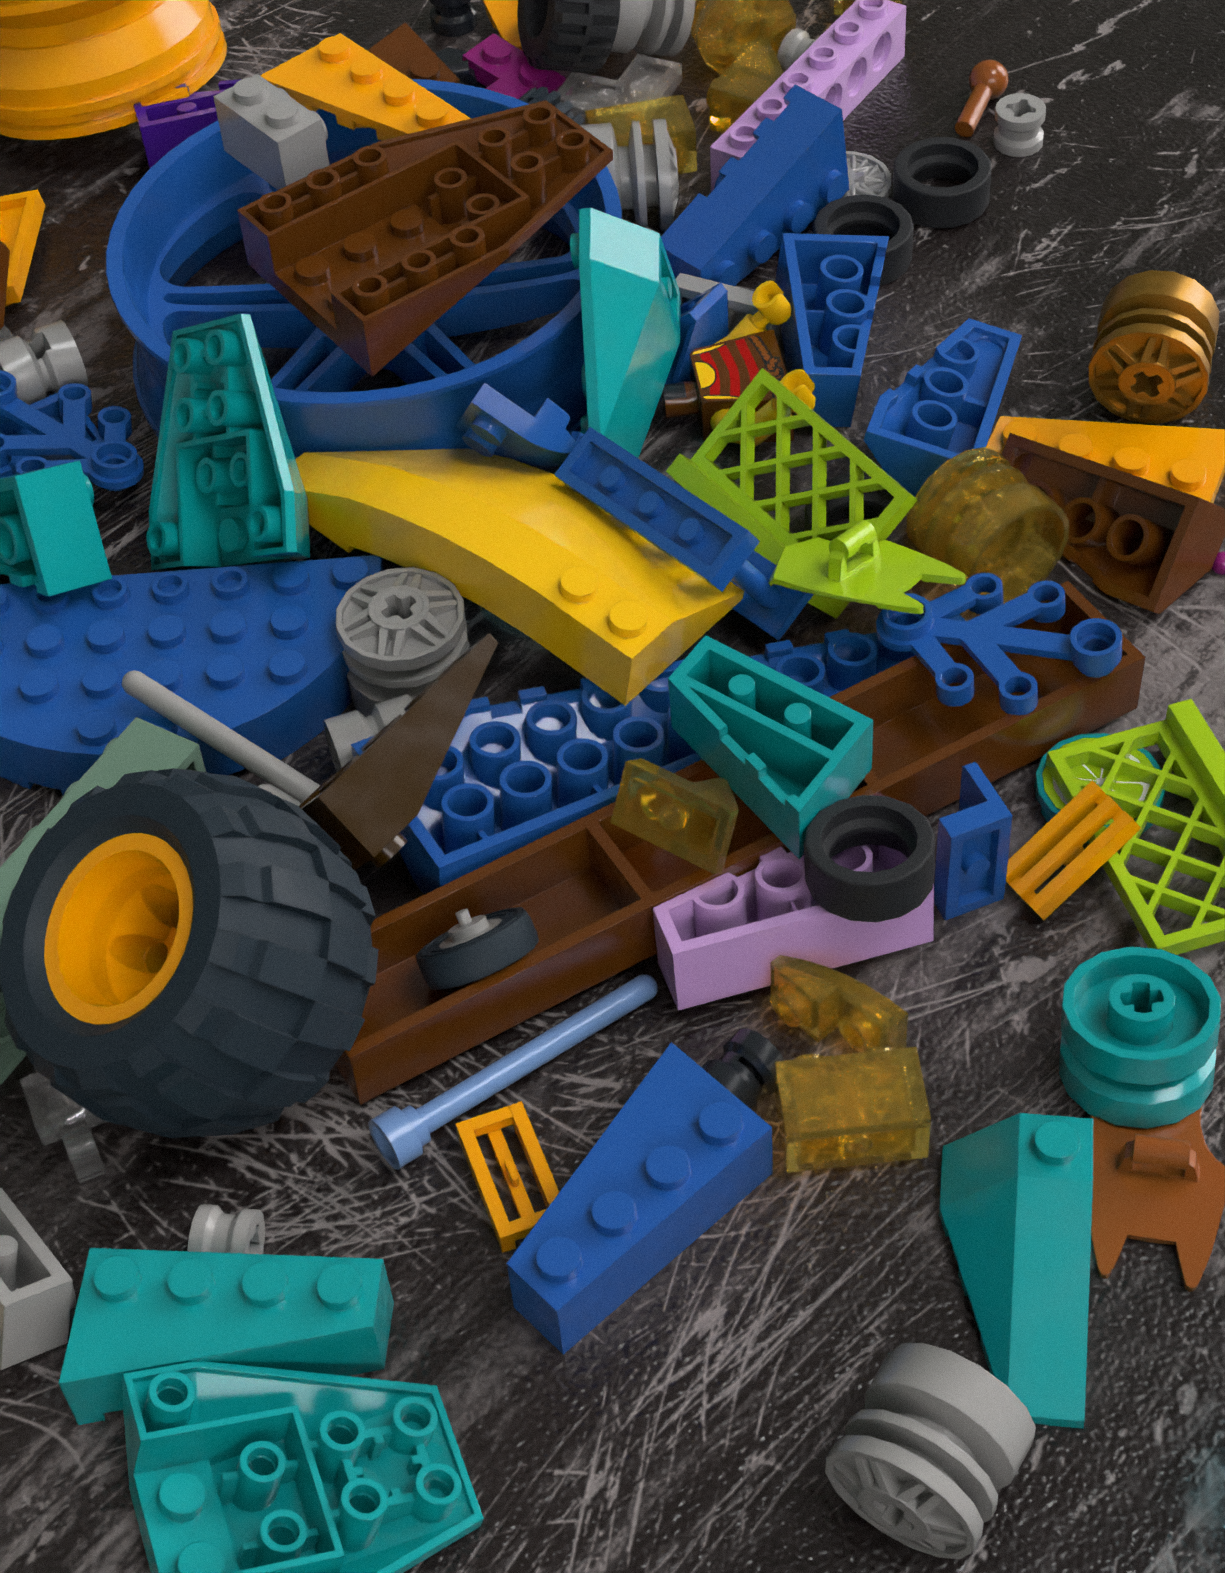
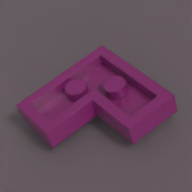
M494 33L462 55V61L468 60V65L475 71L478 82L487 87L485 89L519 99L534 87L536 89L547 87L549 94L555 90L561 94V98L566 95L567 78L554 70L534 69V66H530L527 62V58L522 50Z

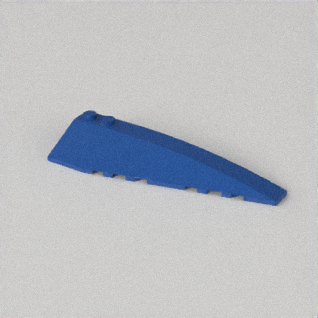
M960 614L951 618L966 621ZM848 629L825 633L824 642L796 648L793 647L790 640L765 644L764 654L748 657L830 697L915 654L913 652H899L886 647L880 642L877 632L863 635L860 633H850ZM683 660L674 661L626 706L587 678L580 679V688L552 694H547L544 686L518 691V700L490 705L488 697L472 699L418 815L400 832L408 841L399 852L412 879L423 895L701 760L702 758L671 726L668 678ZM373 736L351 744L353 757L356 755L360 756L363 753L360 748Z

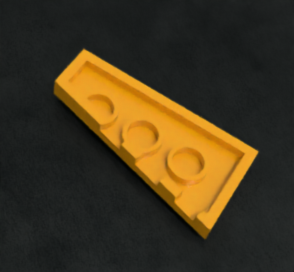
M341 33L325 38L315 47L260 75L277 88L284 89L291 98L308 110L316 112L318 109H322L335 114L337 124L355 130L357 127L375 129L377 139L381 141L471 119Z
M1000 416L987 443L982 461V469L995 472L1008 436L1012 433L1214 503L1225 474V429Z

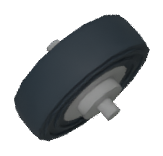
M523 907L507 908L472 918L466 908L455 913L459 924L453 926L447 932L436 937L421 948L416 954V960L423 978L431 990H445L476 982L504 969L533 950L539 939L531 917Z

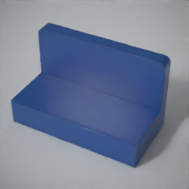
M976 762L962 766L959 811L939 818L934 904L945 921L1004 899L1013 815Z

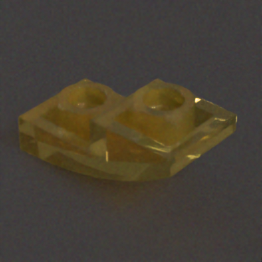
M783 955L770 962V1001L777 1015L787 1025L793 1028L799 1026L818 1043L836 1028H839L845 1041L854 1050L860 1053L868 1052L886 1069L906 1053L908 1013L890 999L866 984L820 964Z

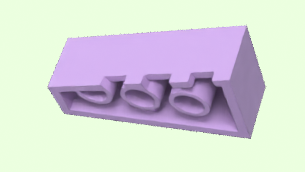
M867 844L847 848L832 857L836 864L853 871L878 872L892 869L908 859L903 853L892 848ZM779 847L760 856L757 868L739 877L727 872L653 907L658 965L679 1011L934 941V883L932 891L923 903L902 917L876 923L850 921L829 913L812 898L805 881L804 855L799 860L792 852L787 853L782 847Z

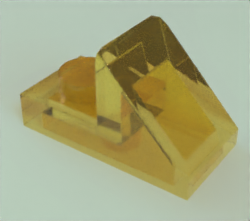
M640 758L625 761L610 823L713 874L723 872L739 809L726 779L719 777L693 783Z

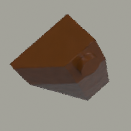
M1012 433L1008 436L989 488L1028 524L1039 529L1051 540L1064 557L1076 563L1093 579L1092 582L1105 594L1157 614H1161L1212 569L1225 537V509L1194 495Z

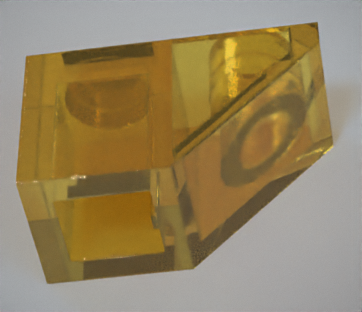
M759 36L744 52L736 57L735 61L719 78H715L710 84L706 102L707 106L710 107L711 130L724 133L784 73L768 38Z

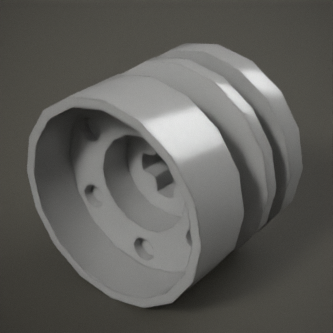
M620 0L619 24L611 52L628 53L634 48L639 54L674 57L682 51L690 35L696 0Z
M652 119L653 144H642L640 121H632L628 146L617 145L611 123L580 125L613 150V160L607 165V168L617 187L621 209H633L636 224L648 229L647 208L657 207L660 231H666L674 222V213L677 201L679 200L676 148L673 146L668 133L666 119Z
M415 567L386 569L363 578L351 587L336 608V631L338 639L344 648L342 651L343 659L349 668L347 680L351 700L356 710L365 717L371 715L373 704L408 694L411 700H413L470 648L464 600L456 586L436 572Z
M901 1343L889 1352L868 1387L865 1396L866 1409H862L850 1417L845 1426V1436L835 1442L826 1457L825 1473L836 1493L859 1516L882 1533L912 1549L935 1557L961 1559L973 1553L982 1537L983 1524L992 1519L997 1509L998 1494L996 1490L998 1491L1011 1484L1034 1442L1036 1426L1027 1407L1010 1388L980 1365L950 1350L929 1344Z

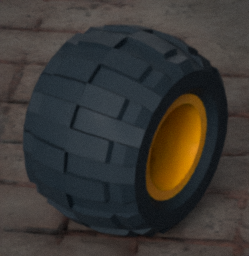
M171 768L124 774L113 787L105 789L97 785L70 805L67 813L51 829L48 828L29 854L26 865L14 889H12L2 921L3 930L0 944V992L3 993L6 1005L4 1023L16 1049L26 1052L30 1062L34 1065V1070L51 1080V1087L101 1120L167 1138L233 1135L278 1121L284 1107H291L296 1101L305 1104L329 1081L330 1070L344 1050H351L365 1021L362 1018V1013L369 988L375 985L379 949L372 947L371 925L376 916L367 887L360 884L357 873L351 868L352 862L340 851L341 846L298 805L284 800L267 790L236 776L212 774L203 771Z

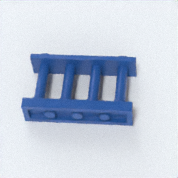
M589 427L554 474L566 486L721 592H723L729 582L738 586L744 591V596L732 610L777 641L781 639L814 595L776 584L770 586L768 582L776 565L754 551L760 541L750 531L591 427Z

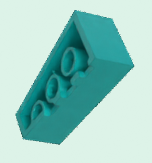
M80 460L0 478V575L9 576L11 584L19 587L36 585L37 593L49 597L112 579L92 506L94 503L93 487L89 478L83 473Z
M90 1248L58 1384L77 1424L83 1425L105 1421V1413L123 1410L121 1380L124 1373L192 1361H209L343 1376L385 1369L394 1306L384 1260L375 1258Z

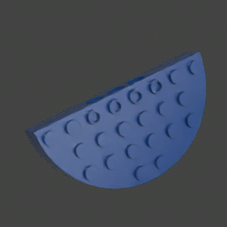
M370 555L111 575L112 579L49 597L37 593L36 585L19 587L14 584H0V777L28 789H31L34 783L48 788L59 789L63 796L67 788L72 783L79 781L99 759L107 744L112 739L118 737L136 717L199 744L207 773L230 775L245 769L127 694L122 688V679L127 672L133 670L142 672L279 760L294 753L324 730L323 720L341 715L352 702L347 680L349 668L343 659L342 652L344 648L338 639L336 631V608L351 587L363 578L385 570L383 558Z

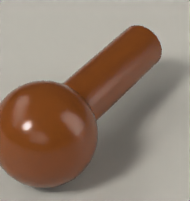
M991 59L983 60L977 63L971 70L969 86L972 92L955 124V131L960 136H972L989 100L996 99L1005 92L1009 77L1006 68L1000 62Z

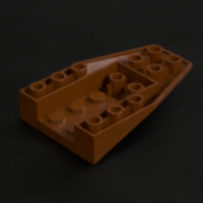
M547 100L378 141L370 146L358 149L354 154L323 169L314 170L306 177L275 192L267 193L260 199L238 209L248 265L367 373L374 376L510 257L613 160V150Z

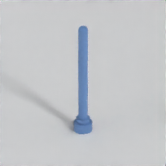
M644 974L635 977L417 1109L410 1105L402 1110L393 1106L368 1122L369 1130L380 1153L396 1170L423 1154L422 1146L431 1141L430 1133L653 999L658 990L655 979Z

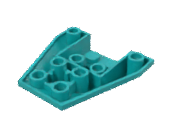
M593 208L579 209V233H572L570 237L572 262L575 269L579 268L585 364L582 365L581 379L583 393L587 399V415L581 417V433L585 434L589 427L639 458L680 344V290L660 233Z
M237 314L173 331L149 506V528L146 536L147 547L151 553V570L203 569L267 564L310 558L308 498L250 314Z
M192 1361L124 1373L122 1376L121 1387L129 1490L151 1573H404L481 1527L484 1517L437 1385L209 1361Z

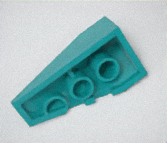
M1018 1113L943 1146L939 1217L946 1237L949 1236L959 1266L958 1276L965 1296L968 1295L978 1324L981 1334L980 1343L990 1373L1007 1385L1027 1407L1034 1424L1083 1429L1085 1423L1094 1119Z

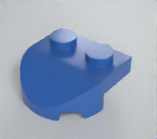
M486 383L482 385L455 426L465 433L462 437L464 442L481 455L492 457L493 454L538 469H548L562 465L584 435L577 431H573L571 435L566 430L570 421L569 414L549 398L545 400L534 416H532Z

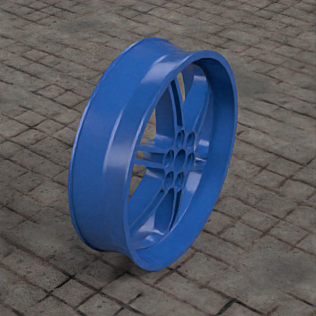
M411 79L470 118L528 105V103L514 97L484 88L444 81ZM322 109L316 111L324 121L328 131L326 147L329 165L354 154L362 147L381 141L377 139L375 129L357 127L355 130L337 124L335 114ZM219 121L191 135L163 156L135 185L119 209L110 231L106 250V275L110 294L117 312L127 329L136 339L133 351V379L136 394L147 423L158 438L173 331L237 314L251 315L261 348H299L271 379L295 459L304 452L472 449L462 439L465 433L455 426L484 383L532 416H534L545 400L549 398L569 414L570 421L566 427L569 434L571 435L573 431L579 432L581 430V417L587 415V399L583 393L581 379L582 365L585 364L579 268H574L571 251L559 257L500 264L382 368L393 371L408 385L348 392L367 372L270 284L183 287L205 264L225 249L243 239L237 210L260 199L267 193L277 191L276 188L224 151ZM607 166L542 227L558 236L570 246L571 234L579 233V209L593 208L622 219L618 190ZM562 310L542 328L520 343L478 364H474L448 338L450 336L514 325Z

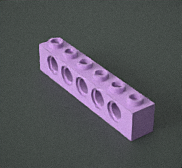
M856 0L710 146L711 192L714 190L715 182L720 175L718 171L732 156L740 160L757 141L752 132L766 117L774 121L788 106L785 104L783 97L795 84L841 108L844 120L905 56L906 5L889 0Z

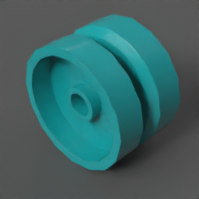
M1126 947L1101 952L1078 965L1064 985L1059 1075L1068 1096L1088 1114L1117 1126L1148 1129L1177 1123L1199 1110L1213 1090L1216 1047L1218 1046L1221 997L1211 977L1188 959L1162 949Z

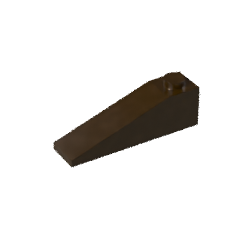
M490 633L465 651L404 708L405 713L403 715H398L360 748L363 752L360 756L356 755L336 774L331 775L299 805L314 822L341 846L340 851L352 862L351 868L354 871L370 860L377 868L381 867L407 843L408 840L400 832L418 815L498 644Z

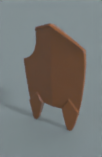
M1202 1106L1199 1110L1177 1123L1148 1129L1117 1126L1091 1115L1090 1118L1094 1119L1091 1242L1097 1271L1101 1278H1109L1120 1257L1125 1242L1129 1238L1149 1243L1175 1245L1178 1265L1185 1289L1193 1292L1198 1287L1212 1253L1225 1205V1166L1215 1158L1205 1142L1201 1127Z

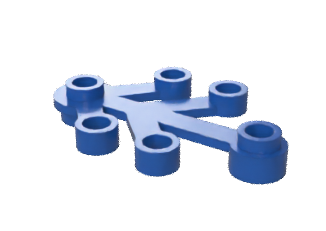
M0 370V419L9 418L36 434L5 435L0 433V468L10 463L11 456L71 455L76 459L46 460L39 456L24 457L16 463V474L80 460L83 473L89 480L109 491L125 490L142 479L144 474L143 460L137 454L136 448L126 442V439L132 434V420L129 410L120 406H110L102 409L98 413L97 418L98 432L104 441L95 444L86 438V416L92 412V395L89 387L79 383H70L58 390L59 411L63 415V424L20 400L17 395L15 377L6 371Z
M978 573L971 576L965 585L931 601L917 594L905 593L923 604L922 614L882 609L876 620V631L880 642L895 651L913 652L935 678L938 700L947 706L953 707L965 705L974 697V674L968 666L955 663L940 643L962 646L998 687L1001 709L1013 715H1026L1037 707L1038 683L1032 675L1021 672L1004 652L1072 661L1082 674L1094 678L1110 674L1122 659V632L1115 623L1106 619L1092 618L1084 620L1072 629L1070 635L1015 628V626L1031 618L1037 622L1051 623L1059 620L1064 615L1065 590L1059 583L1048 580L1034 583L1030 586L1027 593L1003 604L1002 580L992 573ZM982 592H988V593H990V594H987V595H979V593H982ZM1049 600L1053 602L1041 603L1040 601ZM968 609L976 614H980L969 621L951 619ZM951 683H961V684H962V685H960V686H953V687L948 686V684H951ZM1014 692H1024V693H1026V694L1021 695V696L1011 695V693H1014Z

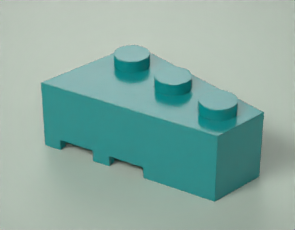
M706 635L668 678L672 728L800 860L804 855V840L806 829L819 811L839 800L849 798L872 769L873 719Z

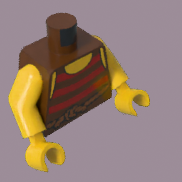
M766 281L760 284L754 291L752 302L758 310L754 315L747 314L727 336L712 345L696 348L689 354L690 381L665 384L661 394L665 418L696 414L702 440L705 441L761 368L774 376L812 410L814 409L816 400L812 394L815 389L814 382L802 369L786 373L774 330L766 329L768 323L780 325L790 318L792 311L791 304L784 297V292L774 281ZM770 390L755 408V424L777 419V396ZM791 409V416H794V413L797 414ZM794 429L790 432V441H794ZM776 433L755 437V447L762 442H776ZM740 441L730 442L740 445Z

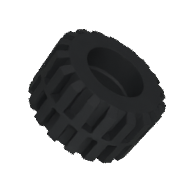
M518 0L519 37L524 56H526L529 65L534 66V69L583 73L597 72L598 68L601 69L605 64L615 41L620 17V0Z

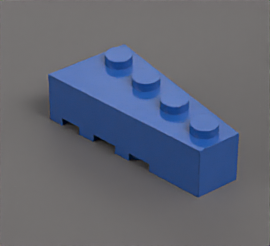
M796 84L783 97L785 104L788 106L774 121L766 117L752 132L757 141L740 160L731 156L718 171L720 175L715 182L714 190L708 197L699 193L661 236L675 279L679 273H684L736 286L737 283L761 263L768 261L773 253L780 248L783 233L802 232L816 218L822 208L831 201L842 198L850 190L841 108Z
M783 233L775 283L784 292V297L789 301L792 309L790 318L783 324H780L787 373L796 369L804 370L815 384V389L812 392L816 398L813 411L832 427H851L889 236Z
M671 1042L506 1263L514 1308L564 1355L773 1174L772 1127Z

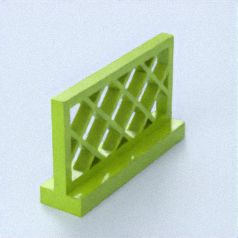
M761 368L694 456L689 459L679 453L666 470L684 489L750 531L760 541L754 551L775 565L785 546L817 537L826 540L834 539L860 521H868L874 526L878 541L886 540L918 500L763 368ZM770 390L777 396V419L755 424V408ZM791 409L798 415L791 416ZM811 425L813 427V451L790 455L791 430ZM776 433V458L754 463L755 437ZM827 440L830 441L834 446L827 447ZM740 441V466L720 469L713 463L728 443ZM848 457L850 459V483L826 487L827 461ZM812 464V490L790 494V468ZM776 471V497L759 501L754 500V476ZM864 471L871 477V479L864 480ZM740 479V486L733 480ZM885 489L894 496L878 518L864 520V493ZM849 496V523L826 527V500ZM812 503V530L791 533L789 531L790 507ZM769 511H775V518L769 513ZM813 595L808 601L809 604L836 619L851 602L819 595Z
M1188 699L1169 704L1165 720L1047 752L1046 766L1067 803L1089 784V782L1076 778L1070 768L1088 763L1110 771L1102 787H1099L1123 811L1137 817L1136 823L1141 829L1119 849L1121 851L1120 855L1116 852L1102 866L1147 947L1162 949L1178 955L1225 941V909L1213 905L1220 888H1225V751L1194 701ZM1157 744L1166 762L1162 770L1128 758L1133 750ZM1120 774L1153 785L1146 802L1112 791ZM1165 790L1190 799L1195 807L1191 817L1188 818L1155 806L1162 791ZM1147 822L1182 834L1174 851L1139 839ZM1103 826L1088 840L1089 843L1093 842L1107 827ZM1191 838L1218 847L1224 856L1220 867L1184 855ZM1131 855L1166 867L1158 885L1130 875L1126 864ZM1175 871L1211 883L1204 901L1168 889ZM1159 905L1195 917L1191 928L1164 935L1154 915Z

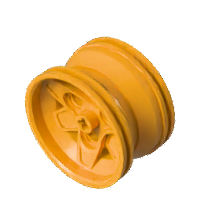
M0 0V135L25 140H57L92 135L137 122L134 108L136 103L141 102L143 107L189 97L217 73L226 57L227 43L216 8L209 0ZM186 83V87L176 88L177 86Z

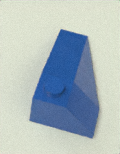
M969 318L936 347L933 357L920 367L916 364L909 370L904 382L894 391L889 388L879 397L866 430L864 442L882 469L918 499L915 506L924 508L934 514H942L961 520L988 443L1022 335Z

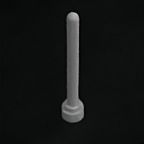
M133 670L124 675L122 688L127 694L269 784L295 798L300 803L320 786L142 672Z

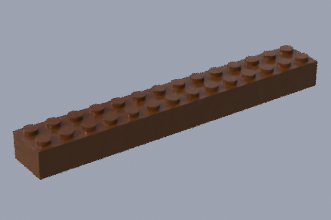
M1069 581L1060 584L1065 590V613L1059 620L1051 623H1041L1031 618L1015 626V628L1070 635L1072 629L1084 620L1106 618ZM1044 600V601H1040V602H1041V603H1050V602H1053V601ZM1122 634V659L1110 674L1094 678L1082 674L1072 661L1004 652L1021 672L1032 675L1038 683V705L1031 713L1026 715H1013L1004 712L999 705V690L996 684L962 646L945 643L940 644L955 663L968 666L974 674L975 694L972 700L965 705L953 707L941 703L936 696L935 678L915 655L829 697L873 719L872 769L849 798L861 795L887 796L910 804L921 814L927 816L960 799L962 766L976 762L991 783L1042 757L1058 742L1079 734H1087L1138 707L1145 656ZM961 683L948 684L951 687L962 685ZM1024 692L1011 693V695L1021 696L1026 694ZM701 759L375 918L371 925L372 947L379 949L375 985L369 988L362 1013V1018L365 1021L351 1050H344L335 1065L359 1103L363 1104L657 954L653 907L727 872L739 877L757 868L760 856L779 847H782L787 853L791 851L712 768ZM523 907L531 917L539 939L533 950L513 964L476 982L445 990H431L419 969L416 954L436 937L459 924L455 916L456 912L467 908L472 918L507 908Z

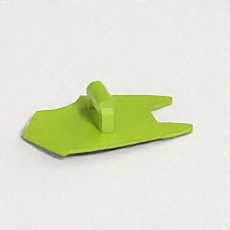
M860 521L831 541L817 537L785 546L768 583L770 586L776 584L814 595L875 605L879 609L922 614L923 604L904 594V592L910 590L920 580L923 582L962 585L966 582V575L944 562L888 540L878 541L874 526L868 521Z

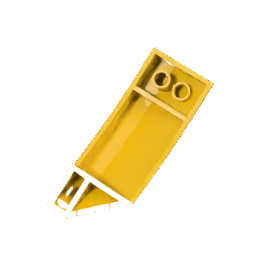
M472 449L304 452L295 459L308 498L309 525L348 553L356 548L405 568L415 567L438 573L452 582L461 596L485 608L535 640L625 706L735 607L744 596V591L732 582H729L723 592H721L566 486L554 474L511 458L498 455L486 457Z

